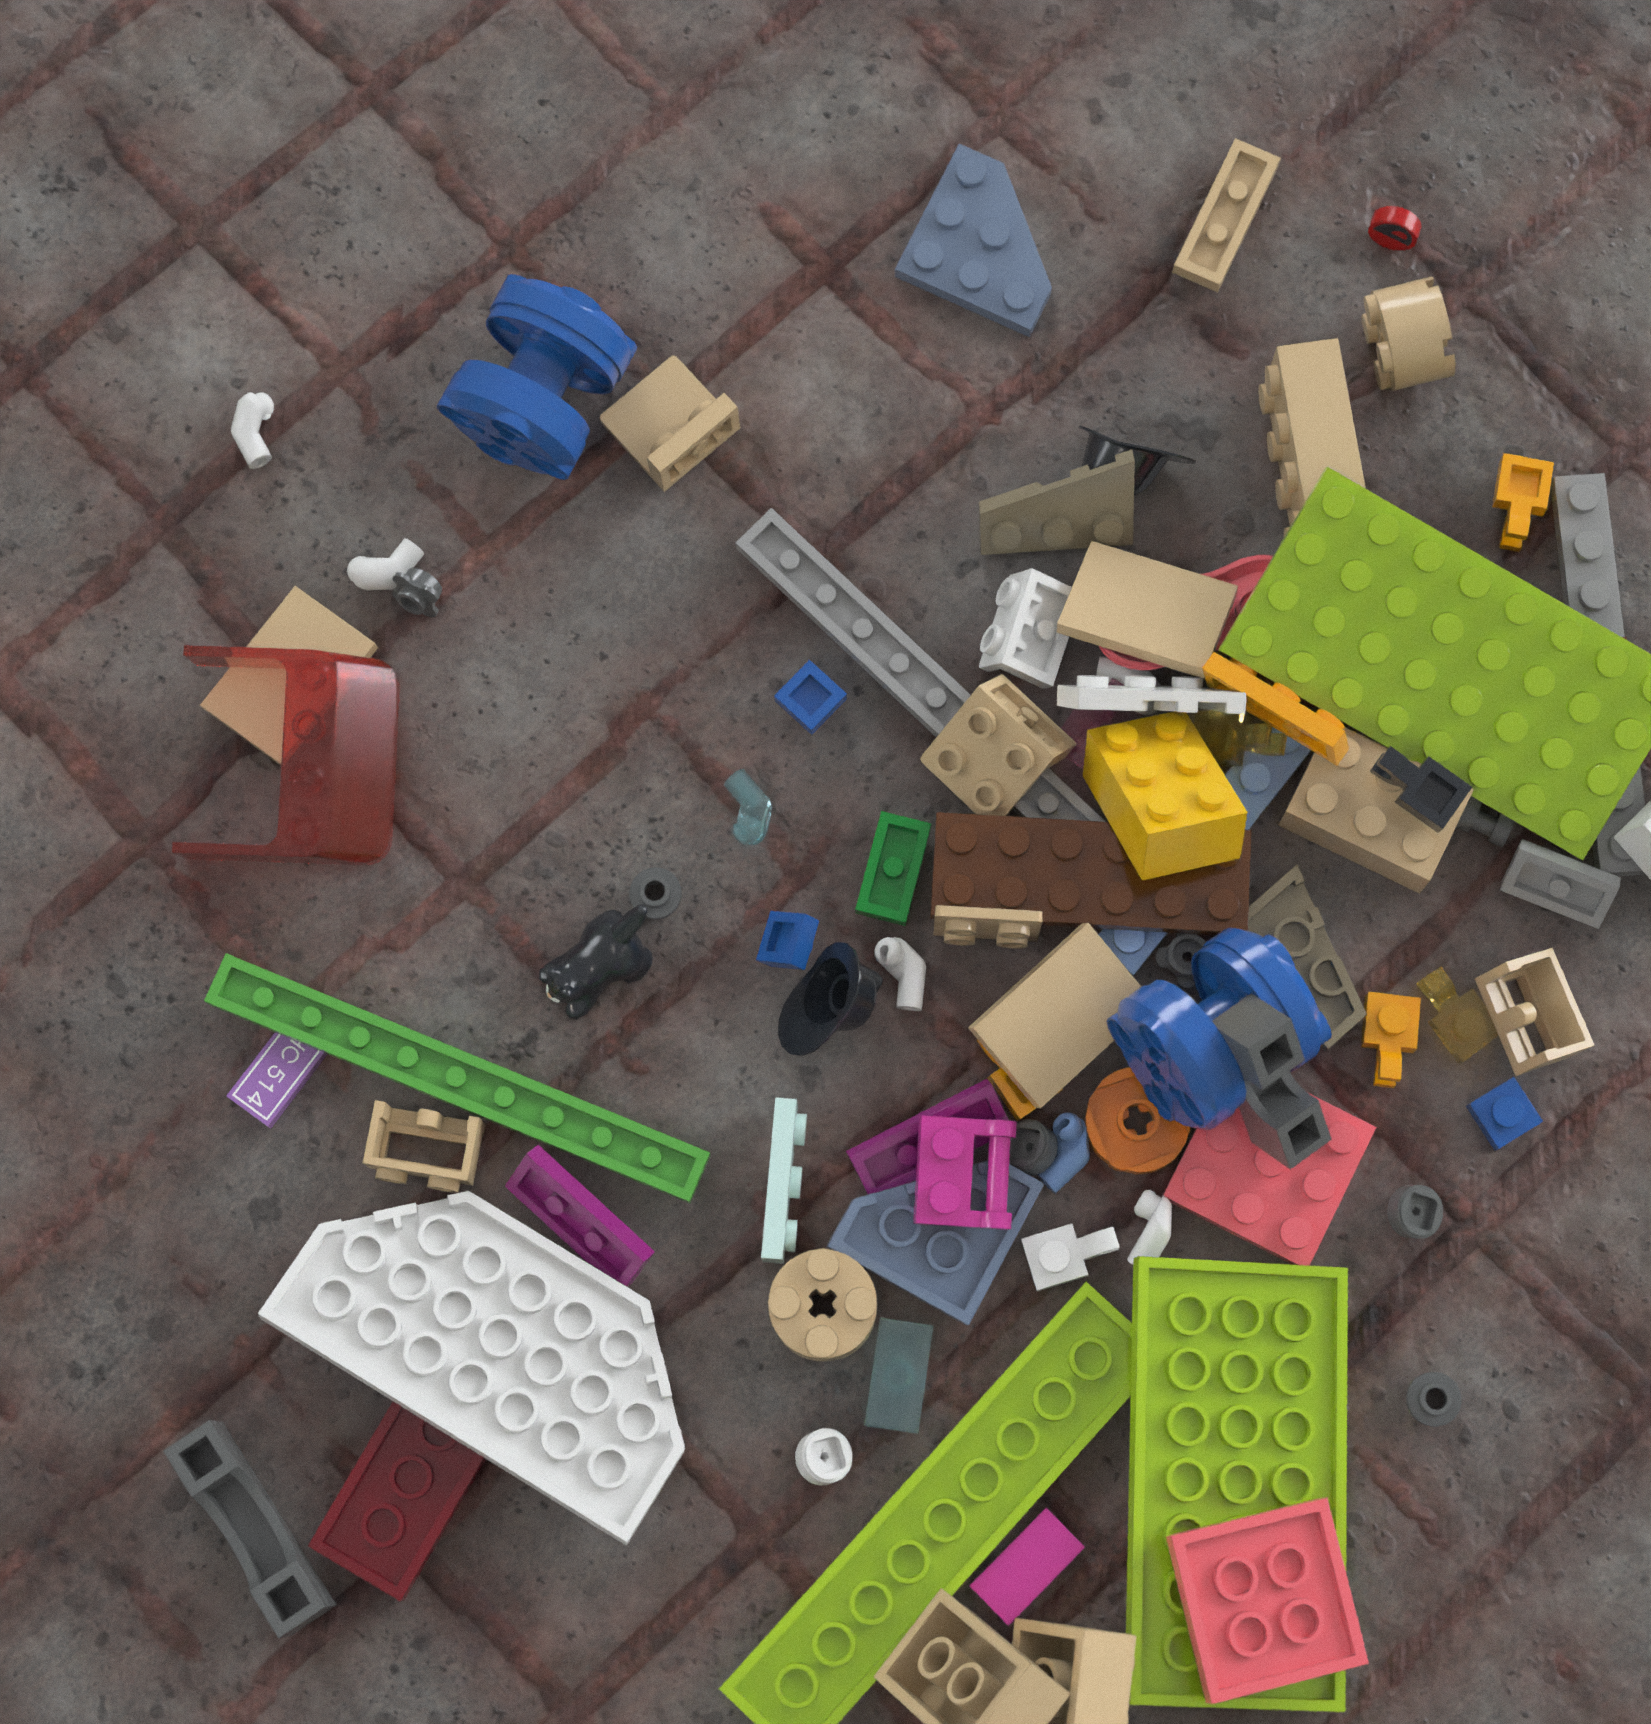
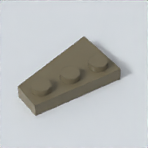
M1133 450L1115 455V462L1090 470L1088 465L1070 470L1071 477L1045 486L1035 482L979 501V544L981 555L1089 548L1091 541L1107 546L1133 545L1135 473Z
M1296 864L1249 906L1248 931L1259 934L1262 937L1268 934L1274 936L1291 955L1296 970L1305 981L1318 1009L1322 1012L1331 1028V1039L1320 1046L1326 1052L1367 1014L1341 957L1337 956L1324 928L1325 923L1318 908L1314 907L1304 885L1305 880Z

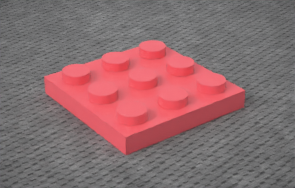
M1312 1095L1319 1100L1332 1140L1292 1169H1289L1251 1142L1238 1107L1232 1116L1212 1130L1195 1129L1163 1195L1168 1198L1170 1203L1292 1265L1310 1266L1377 1127Z
M1318 1498L1166 1536L1206 1703L1215 1704L1369 1664L1328 1498Z

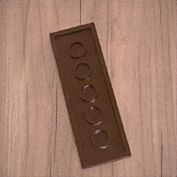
M937 812L930 919L935 918L936 906L943 905L1043 912L1042 925L1078 927L1082 923H1089L1092 928L1200 935H1217L1227 928L1248 931L1251 830H1245L1240 859L1142 881L1109 822Z

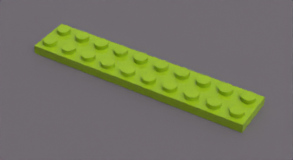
M1085 1282L723 1683L719 1690L755 1724H838L875 1683V1674L938 1591L942 1588L952 1596L1131 1396L1132 1323L1090 1284Z

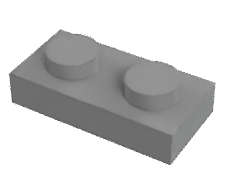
M1521 839L1502 879L1500 891L1599 929L1620 888L1621 877Z

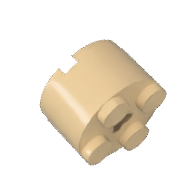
M1432 276L1371 291L1370 295L1364 296L1366 313L1361 315L1362 325L1367 343L1377 342L1378 360L1374 361V371L1380 390L1391 388L1392 391L1455 375V354L1444 356L1443 349L1448 344L1447 340L1452 339L1450 323L1438 285L1433 286L1434 278Z
M822 1248L797 1255L780 1269L769 1293V1315L778 1337L793 1353L813 1361H833L851 1355L866 1342L873 1330L876 1319L877 1297L870 1276L856 1260L844 1253ZM816 1294L823 1298L832 1294L836 1298L832 1303L833 1309L836 1312L835 1315L831 1318H828L823 1313L816 1318L811 1316L810 1313L814 1308L811 1298Z

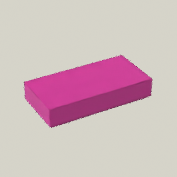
M1045 1508L969 1586L1009 1626L1085 1547Z

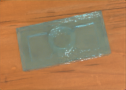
M880 1318L864 1426L918 1434L933 1325Z

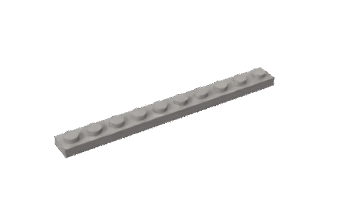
M772 508L735 542L736 549L935 737L940 734L971 696ZM1049 768L1042 773L1013 808L1020 817L1106 822Z

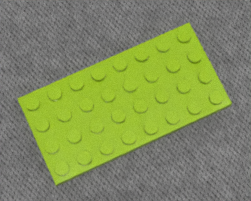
M1325 467L1218 649L1274 683L1277 682L1285 685L1300 698L1319 709L1328 711L1343 723L1387 748L1392 746L1408 760L1417 761L1422 764L1428 756L1472 786L1474 790L1471 797L1581 860H1584L1651 749L1650 653L1329 467Z
M1144 1256L1133 1258L1126 1634L1136 1635L1129 1705L1345 1712L1346 1670L1215 1704L1206 1703L1166 1536L1318 1498H1328L1346 1570L1348 1268Z

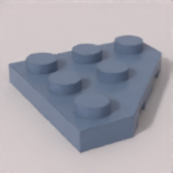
M959 144L895 268V277L1030 337L1051 295L1052 287L1004 163Z
M988 1161L973 1165L971 1211H986ZM1009 1164L1007 1212L1012 1213L1011 1230L913 1224L916 1181L851 1200L826 1247L850 1256L864 1269L960 1323L969 1325L1044 1183Z

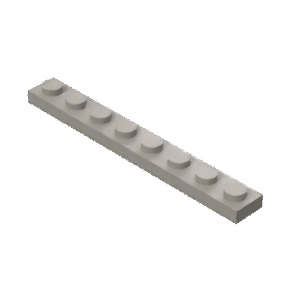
M1605 473L1554 476L1551 480L1550 490L1564 604L1617 635L1625 637ZM1640 767L1592 845L1595 868L1616 876L1645 875L1642 869L1614 839V836L1645 806Z

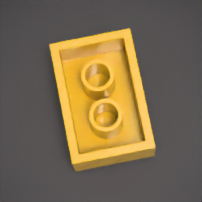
M1173 711L1087 730L1083 778L1142 881L1240 859L1248 812L1186 712Z

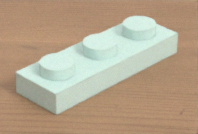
M775 1097L761 1259L766 1263L784 1264L785 1251L795 1252L798 1220L788 1219L790 1198L800 1199L802 1167L793 1166L794 1145H805L807 1114L797 1113V1099Z

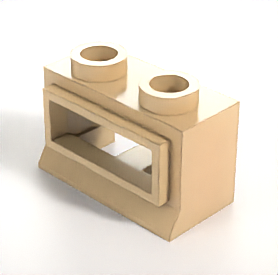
M1553 948L1507 961L1475 978L1516 1076L1565 1060L1595 1046ZM1517 980L1526 1001L1525 1003L1514 1004L1506 982ZM1535 1022L1546 1048L1545 1051L1539 1054L1535 1053L1525 1030V1026Z
M375 1100L363 1164L370 1169H376L375 1179L406 1184L408 1175L429 1178L428 1188L458 1193L460 1184L472 1186L474 1184L486 1124L479 1117L469 1116L468 1120L445 1117L437 1111L419 1109L418 1112L392 1108L386 1102ZM391 1133L466 1145L462 1169L387 1158Z

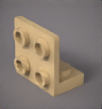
M676 356L669 357L600 415L601 424L664 492L740 429L738 407L725 393L715 399Z
M1001 674L975 689L922 754L920 760L975 814L1007 816L1042 773L1063 760L1077 743L1008 678Z
M937 905L935 908L933 936H944V943L950 945H974L975 938L996 939V946L1003 948H1026L1028 941L1037 942L1043 912Z

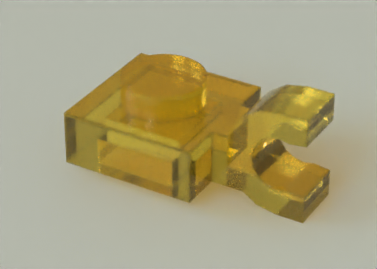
M1198 711V713H1195L1194 726L1219 766H1242L1245 751L1266 756H1284L1287 736L1283 733H1272V726L1268 723L1249 725L1251 717L1247 714H1226L1220 711Z
M1441 966L1416 983L1417 987L1439 1012L1427 1023L1459 1064L1466 1061L1499 1036L1486 1005L1473 988L1459 997L1453 982Z

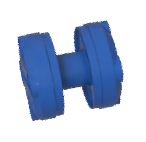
M509 274L490 307V314L486 319V327L492 337L514 357L508 368L482 360L464 361L459 371L455 372L437 404V409L446 418L451 420L463 434L473 440L481 451L493 459L507 465H517L533 472L567 480L586 446L585 441L590 433V429L584 418L567 402L561 399L568 386L592 394L610 393L615 384L622 379L637 350V345L624 334L623 330L614 320L601 311L599 304L585 293L571 287H559L541 280L526 279L519 275Z
M1227 928L1208 940L1202 949L1193 955L1191 961L1193 979L1202 999L1198 1004L1174 984L1165 980H1156L1149 985L1140 987L1120 1001L1118 1012L1107 1018V1026L1111 1036L1121 1048L1131 1070L1143 1086L1148 1100L1156 1106L1159 1115L1165 1120H1175L1182 1125L1197 1129L1212 1130L1232 1116L1235 1110L1244 1104L1246 1086L1242 1072L1230 1047L1212 1020L1251 993L1291 1018L1305 1060L1290 1071L1297 1070L1319 1053L1320 1046L1331 1039V1028L1322 1012L1318 1009L1305 981L1296 970L1291 955L1278 939L1269 934L1262 937L1254 932Z

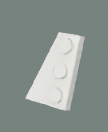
M1077 675V685H1058L1057 706L1084 710L1147 711L1148 707H1153L1154 710L1198 713V708L1225 712L1226 714H1245L1246 693L1203 687V678L1172 676L1171 686H1156V677L1125 676L1124 685H1108V676Z

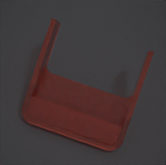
M184 645L183 656L196 666L286 669L277 835L272 842L266 845L172 842V853L184 859L344 865H372L381 861L388 854L392 845L400 682L396 672L386 662L379 659L322 650Z

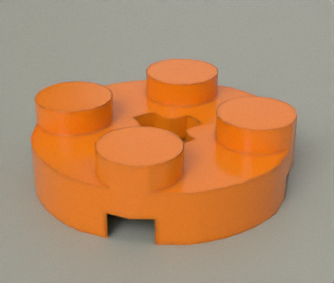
M1130 1067L1115 1071L1101 1081L1088 1100L1084 1117L1089 1144L1095 1154L1113 1170L1131 1174H1148L1169 1165L1186 1144L1191 1128L1175 1120L1167 1121L1159 1115L1158 1109L1148 1100L1143 1086ZM1137 1106L1140 1113L1149 1112L1152 1116V1121L1145 1126L1146 1134L1138 1135L1134 1129L1127 1130L1123 1121L1129 1118L1128 1109L1130 1107Z

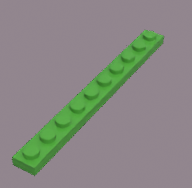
M227 953L204 1000L205 1003L689 1204L711 1156L710 1152Z

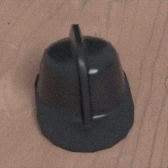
M1079 426L1080 429L1089 433L1082 466L1088 465L1090 470L1115 462V455L1133 450L1135 460L1134 496L1149 488L1167 461L1195 464L1196 462L1194 459L1179 454L1116 441L1094 430Z
M835 942L826 947L817 958L813 967L792 990L785 1001L778 1020V1037L781 1046L789 1054L805 1056L815 1052L835 1031L854 1030L864 1025L870 1018L875 1007L877 992L883 983V978L878 972L860 963L856 950L848 943Z

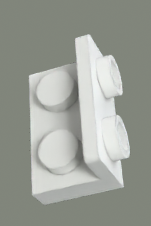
M1033 568L1011 574L1000 585L996 595L998 609L993 624L988 627L981 640L980 650L983 654L979 668L987 672L1001 669L1040 688L1053 687L1069 636L1057 633V622L1072 587Z

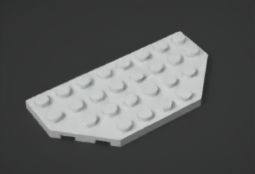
M470 1191L447 1195V1199L416 1205L415 1202L373 1212V1215L343 1222L339 1219L319 1224L259 1311V1318L627 1546L685 1450L673 1405L672 1392L663 1354L660 1350L654 1325L655 1321L650 1301Z

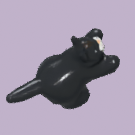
M637 905L624 916L616 910L605 911L603 914L598 915L587 923L579 942L565 954L546 963L539 970V979L546 983L548 998L556 1003H567L565 1013L569 1018L578 1020L588 1014L600 994L611 983L623 980L629 984L641 980L648 973L652 965V952L647 947H643L640 938L636 934L644 924L648 913L645 905Z

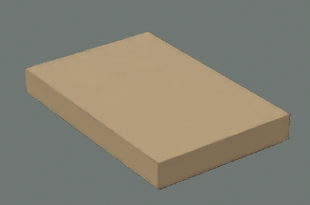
M1091 541L1057 622V633L1204 679L1202 667L1216 650L1237 596L1238 586Z
M294 586L200 705L205 711L284 768L378 647L375 642L297 586Z
M1082 923L968 1028L1035 1108H1042L1114 1041L1108 1030L1107 1018L1118 1012L1120 1001L1139 989L1141 985L1089 923Z

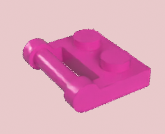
M920 1116L913 1224L1011 1230L1012 1213L1007 1212L1010 1140L1016 1138L1017 1122L1010 1120ZM974 1137L989 1138L986 1211L970 1210Z

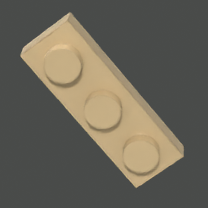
M1235 138L1181 249L1172 273L1215 292L1219 291L1279 166L1280 157Z

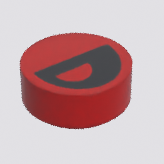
M1385 206L1373 213L1368 234L1375 243L1382 247L1403 251L1409 250L1416 245L1422 225L1418 217L1411 211L1397 206Z

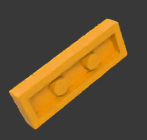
M1216 652L1212 653L1202 667L1208 688L1246 693L1247 712L1334 765L1338 766L1348 752L1349 746L1346 732L1343 730L1344 724L1326 710L1318 709L1315 713L1300 704L1301 700L1298 695L1285 685L1275 682L1273 686H1270L1257 678V672L1232 657L1230 660H1227Z

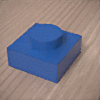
M809 660L774 695V700L805 730L813 735L847 700V693Z
M770 911L756 961L770 967L805 970L809 954L813 948L819 920L803 913Z
M1515 1077L1510 1078L1466 1106L1494 1151L1543 1122Z

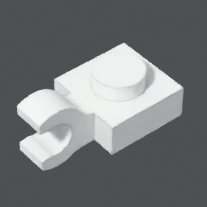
M1072 1223L1021 1239L1037 1292L1087 1277L1088 1272L1084 1260L1108 1254L1120 1248L1113 1227L1077 1239Z

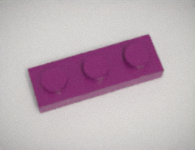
M988 1079L847 1150L846 1153L866 1194L877 1193L916 1180L920 1116L1009 1120ZM974 1137V1149L988 1143L989 1138Z
M539 1145L525 1155L505 1185L513 1195L588 1264L626 1287L633 1283L655 1253L652 1248Z

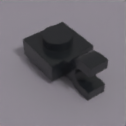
M1392 746L1380 755L1370 769V772L1381 780L1402 788L1403 791L1395 803L1437 833L1444 829L1472 789V786L1428 756L1418 768Z

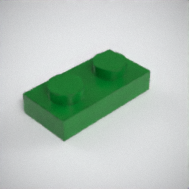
M881 811L855 914L906 926L932 823Z

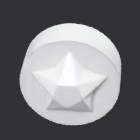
M823 1428L813 1431L800 1440L795 1453L796 1465L800 1474L810 1483L815 1485L834 1483L841 1480L850 1470L852 1464L851 1446L847 1439L836 1430Z

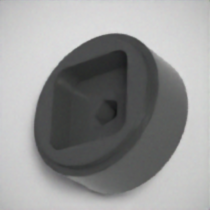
M1026 1119L1018 1122L1016 1138L1010 1140L1009 1164L1030 1176L1044 1172L1053 1163L1057 1154L1058 1143L1054 1132L1036 1120Z
M1404 1185L1398 1188L1390 1197L1387 1207L1388 1220L1393 1230L1400 1236L1424 1239L1432 1236L1441 1225L1443 1219L1442 1202L1438 1194L1428 1186Z

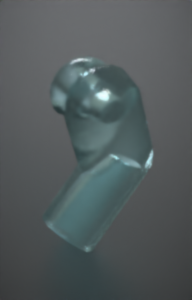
M740 769L724 783L726 789L740 804L737 824H733L732 831L739 843L757 845L768 834L773 806L770 799L744 769Z

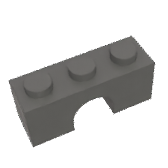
M1251 993L1212 1020L1235 1056L1244 1078L1246 1099L1239 1109L1251 1142L1287 1168L1292 1169L1332 1140L1319 1100L1307 1093L1289 1072L1305 1060L1291 1018Z

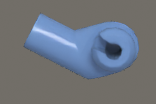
M1068 1112L1057 1116L1052 1126L1058 1143L1056 1158L1048 1169L1037 1175L1054 1194L1071 1180L1090 1159L1089 1139L1085 1122L1078 1118L1077 1115Z

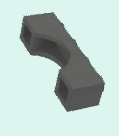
M208 1420L163 1451L190 1496L209 1514L230 1544L245 1572L251 1595L278 1638L292 1636L336 1606L333 1598L223 1422Z

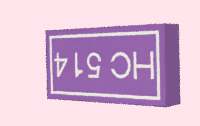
M274 1033L226 1096L271 1129L328 1054Z

